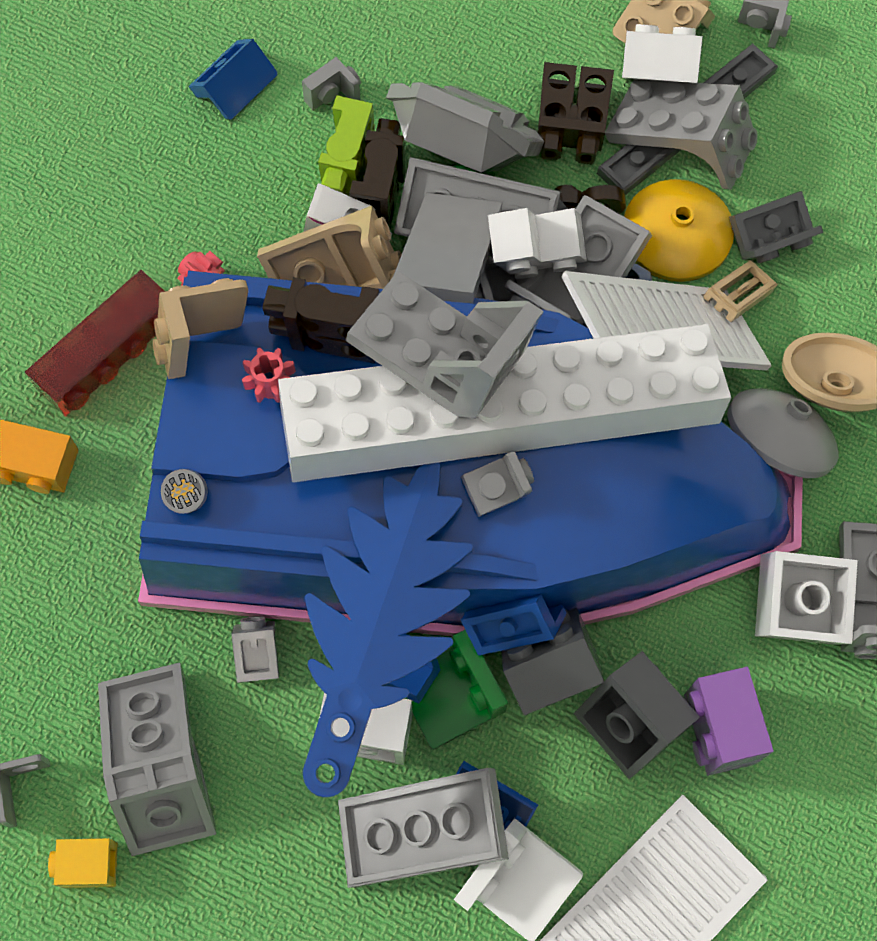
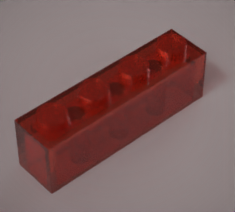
M140 270L25 371L34 388L65 417L72 410L75 411L83 407L93 391L101 384L104 385L112 381L117 375L119 368L130 358L134 359L141 355L146 349L147 343L156 336L154 319L158 318L160 292L165 291L144 271Z

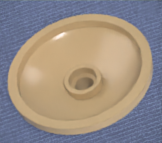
M814 333L796 339L786 348L782 360L784 376L791 386L804 398L819 406L842 412H866L877 409L876 345L845 334Z

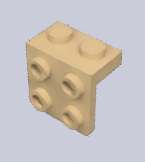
M631 0L613 27V35L626 43L627 31H635L636 24L658 26L659 33L673 34V27H687L697 30L701 24L708 28L715 15L709 9L711 5L709 0Z
M224 278L216 280L209 285L197 287L180 285L166 292H160L158 318L154 319L157 339H153V350L157 364H165L168 379L186 376L190 336L235 329L242 325L248 296V286L245 280Z

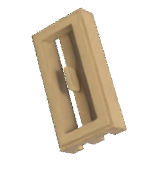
M749 260L708 288L703 298L708 302L712 299L716 300L717 304L714 308L719 312L724 309L727 310L729 313L725 318L733 322L769 296L778 284L754 262ZM748 274L754 275L753 278L730 294L726 295L723 293ZM759 284H764L762 287H760L758 290L753 292L751 295L746 297L738 304L734 303L736 300L744 296L746 293L751 291Z

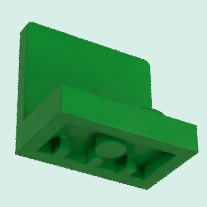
M466 630L453 635V645L437 657L440 672L420 703L412 701V714L429 747L433 750L505 713L508 702L483 655L478 656Z

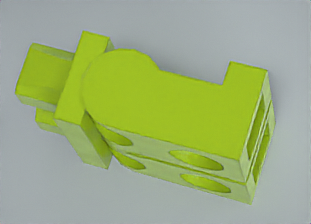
M336 95L332 107L336 133L329 137L326 144L327 153L321 152L318 165L322 185L350 196L352 180L363 182L365 176V137L367 130L375 131L373 103Z

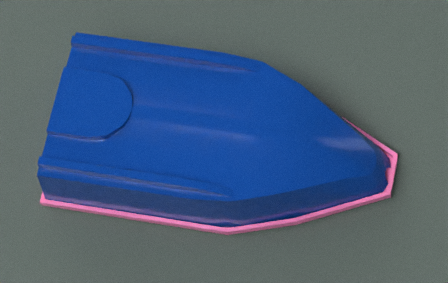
M188 271L187 277H184L183 285L189 287L209 285L216 280L224 278L245 280L248 286V296L243 323L240 327L190 336L186 376L168 379L167 376L151 467L153 476L145 521H142L140 531L141 548L139 562L143 575L138 603L141 606L249 617L263 616L269 619L311 623L304 598L306 594L311 593L351 620L332 587L325 568L321 548L325 545L329 546L369 573L354 543L347 510L353 506L389 529L383 501V479L385 476H391L408 486L420 465L292 483L280 403H277L274 398H264L259 403L255 397L256 388L251 390L244 389L242 379L250 374L245 371L243 361H252L257 355L258 348H261L264 352L273 353L277 348H280L283 363L286 361L294 362L296 372L289 377L382 365L376 361L375 363L316 352L307 345L304 352L292 350L288 337L270 334L268 328L270 316L264 315L262 309L267 288L271 285L290 289L292 280ZM307 282V285L320 284L325 286L333 293L360 297L362 287ZM475 298L473 304L444 302L465 316H468L478 302L499 301ZM543 310L544 312L527 347L593 339L587 327L558 312ZM271 372L264 374L266 379L274 377ZM720 422V424L517 451L515 453L518 459L524 458L534 477V482L530 484L532 492L522 499L478 517L461 476L501 459L507 453L440 462L438 496L460 497L463 500V504L451 520L427 541L467 542L473 545V550L445 573L417 587L467 589L470 592V597L452 611L425 626L411 631V633L453 637V635L465 630L461 619L466 611L542 594L548 608L563 605L569 611L577 607L584 624H591L640 612L759 567L761 554L774 551L796 553L800 550L802 543L803 478L784 473L768 465L749 443L723 422ZM189 469L196 471L206 481L208 488L207 499L198 510L184 514L176 513L164 504L161 497V486L166 476L175 470Z

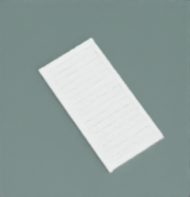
M565 271L561 276L593 338L709 324L722 367L767 371L772 366L742 315L733 322H730L725 318L729 313L727 310L724 309L719 312L714 308L717 304L716 300L712 299L708 302L703 298L709 287ZM725 290V291L723 292V293L726 294V295L729 294V293L727 292V290Z
M681 795L540 941H711L767 882V877L684 795Z

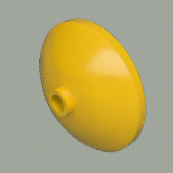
M670 179L653 183L633 197L624 214L625 218L651 232V239L635 263L660 279L686 282L703 278L722 265L733 244L734 232L729 220L731 213L728 207L717 194L696 182ZM676 215H684L688 219L680 220Z

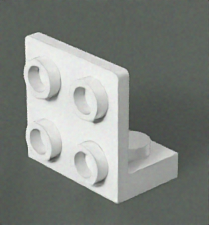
M514 818L505 830L509 859L480 864L454 900L468 911L477 899L525 939L535 941L582 879L583 872Z

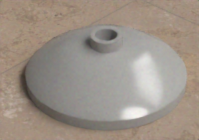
M756 388L738 393L730 403L727 414L732 430L749 443L768 465L784 473L802 478L825 476L836 465L839 451L832 430L821 415L802 399L777 390Z

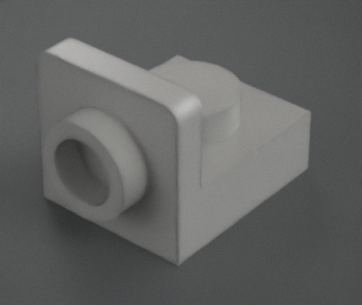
M744 0L738 22L753 28L771 30L768 47L775 48L779 36L786 37L792 16L786 14L789 0Z
M335 57L302 80L304 101L312 110H315L322 104L332 102L340 91L347 98L360 100V78L352 67H345Z
M515 451L507 453L503 458L461 476L478 517L526 497L532 492L530 484L534 482V477L527 461L524 458L518 459Z
M252 616L240 620V624L234 625L231 635L237 683L279 678L275 621H265L263 616Z

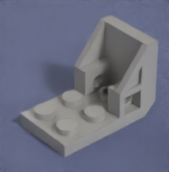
M398 271L348 331L346 341L456 416L476 419L523 356L544 311L530 301L478 302L470 314L465 316Z
M181 663L98 683L103 778L110 806L131 856L216 835L215 820L200 757L191 734L185 677Z

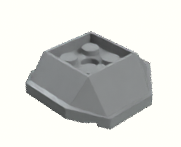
M414 82L411 86L403 83H393L390 85L386 99L393 101L405 141L480 173L498 171L523 157L538 156L544 144V140L538 132L528 127L529 120L523 113L459 86L449 85L441 88L432 83Z

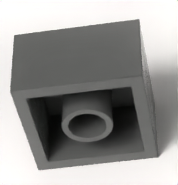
M577 607L569 611L565 609L567 614L554 639L501 651L503 672L523 715L604 683L597 651Z
M643 651L609 675L604 683L573 713L628 779H631L661 754L700 718L688 701L679 694Z

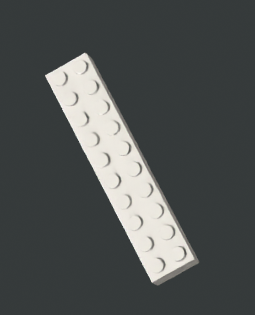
M709 324L527 347L523 356L476 419L456 416L384 366L278 379L280 408L292 483L510 453L512 451H525L720 424L731 400V394Z

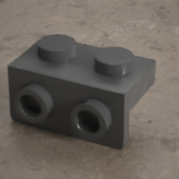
M802 191L729 217L742 260L756 258L757 263L779 257L778 249L789 245L791 251L813 244V236L823 233L821 225L813 227Z

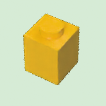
M110 838L57 839L56 851H51L49 854V877L54 878L55 886L62 888L116 887L118 843Z

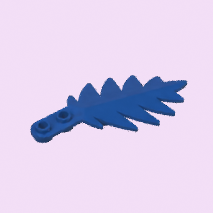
M440 462L420 465L408 486L391 476L384 477L383 501L389 529L353 506L348 508L349 524L354 543L369 573L329 546L325 545L321 548L325 568L332 587L351 620L313 594L308 593L305 595V603L313 631L325 657L333 668L331 669L315 659L308 660V667L314 680L322 691L327 694L303 768L305 785L317 796L332 797L346 788L372 709L392 705L409 695V691L406 688L382 685L398 680L420 669L453 645V640L449 637L400 636L437 620L470 597V592L467 589L417 587L445 573L473 550V545L467 542L427 541L451 520L463 504V500L460 497L438 496ZM338 718L346 719L350 726L349 732L343 737L337 736L333 732V723ZM329 764L333 767L335 776L331 782H323L318 777V769L321 765Z

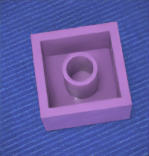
M748 666L697 678L684 694L685 699L700 716L692 724L697 741H693V751L700 767L705 766L707 776L755 765L774 752Z

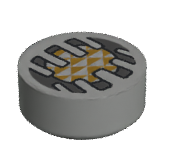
M175 470L166 476L161 486V497L164 504L176 513L194 512L201 508L207 499L208 488L206 481L199 473L193 470Z

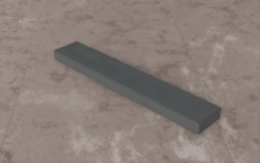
M752 43L704 83L740 85L745 99L776 73L778 66ZM626 144L598 167L597 175L608 185L622 188L625 195H627L681 151V149Z

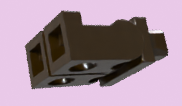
M544 62L538 121V134L544 140L541 158L557 160L561 158L562 147L575 148V161L581 164L592 165L595 162L598 151H601L603 146L614 70L581 66L577 103H573L577 66ZM555 74H561L567 77L569 81L549 78ZM596 78L603 81L605 85L591 84L586 82L590 79Z
M380 118L376 131L367 130L366 171L363 182L352 180L349 194L350 197L373 206L377 217H384L391 230L399 193L398 182L403 183L405 176L404 136L400 135L401 126L399 121Z
M293 277L290 289L268 286L262 309L264 315L270 316L269 332L270 334L288 337L292 350L304 352L307 345L316 352L375 363V360L348 343L346 337L348 331L379 295V289L362 286L360 297L330 292L325 286L320 284L307 285L306 279Z

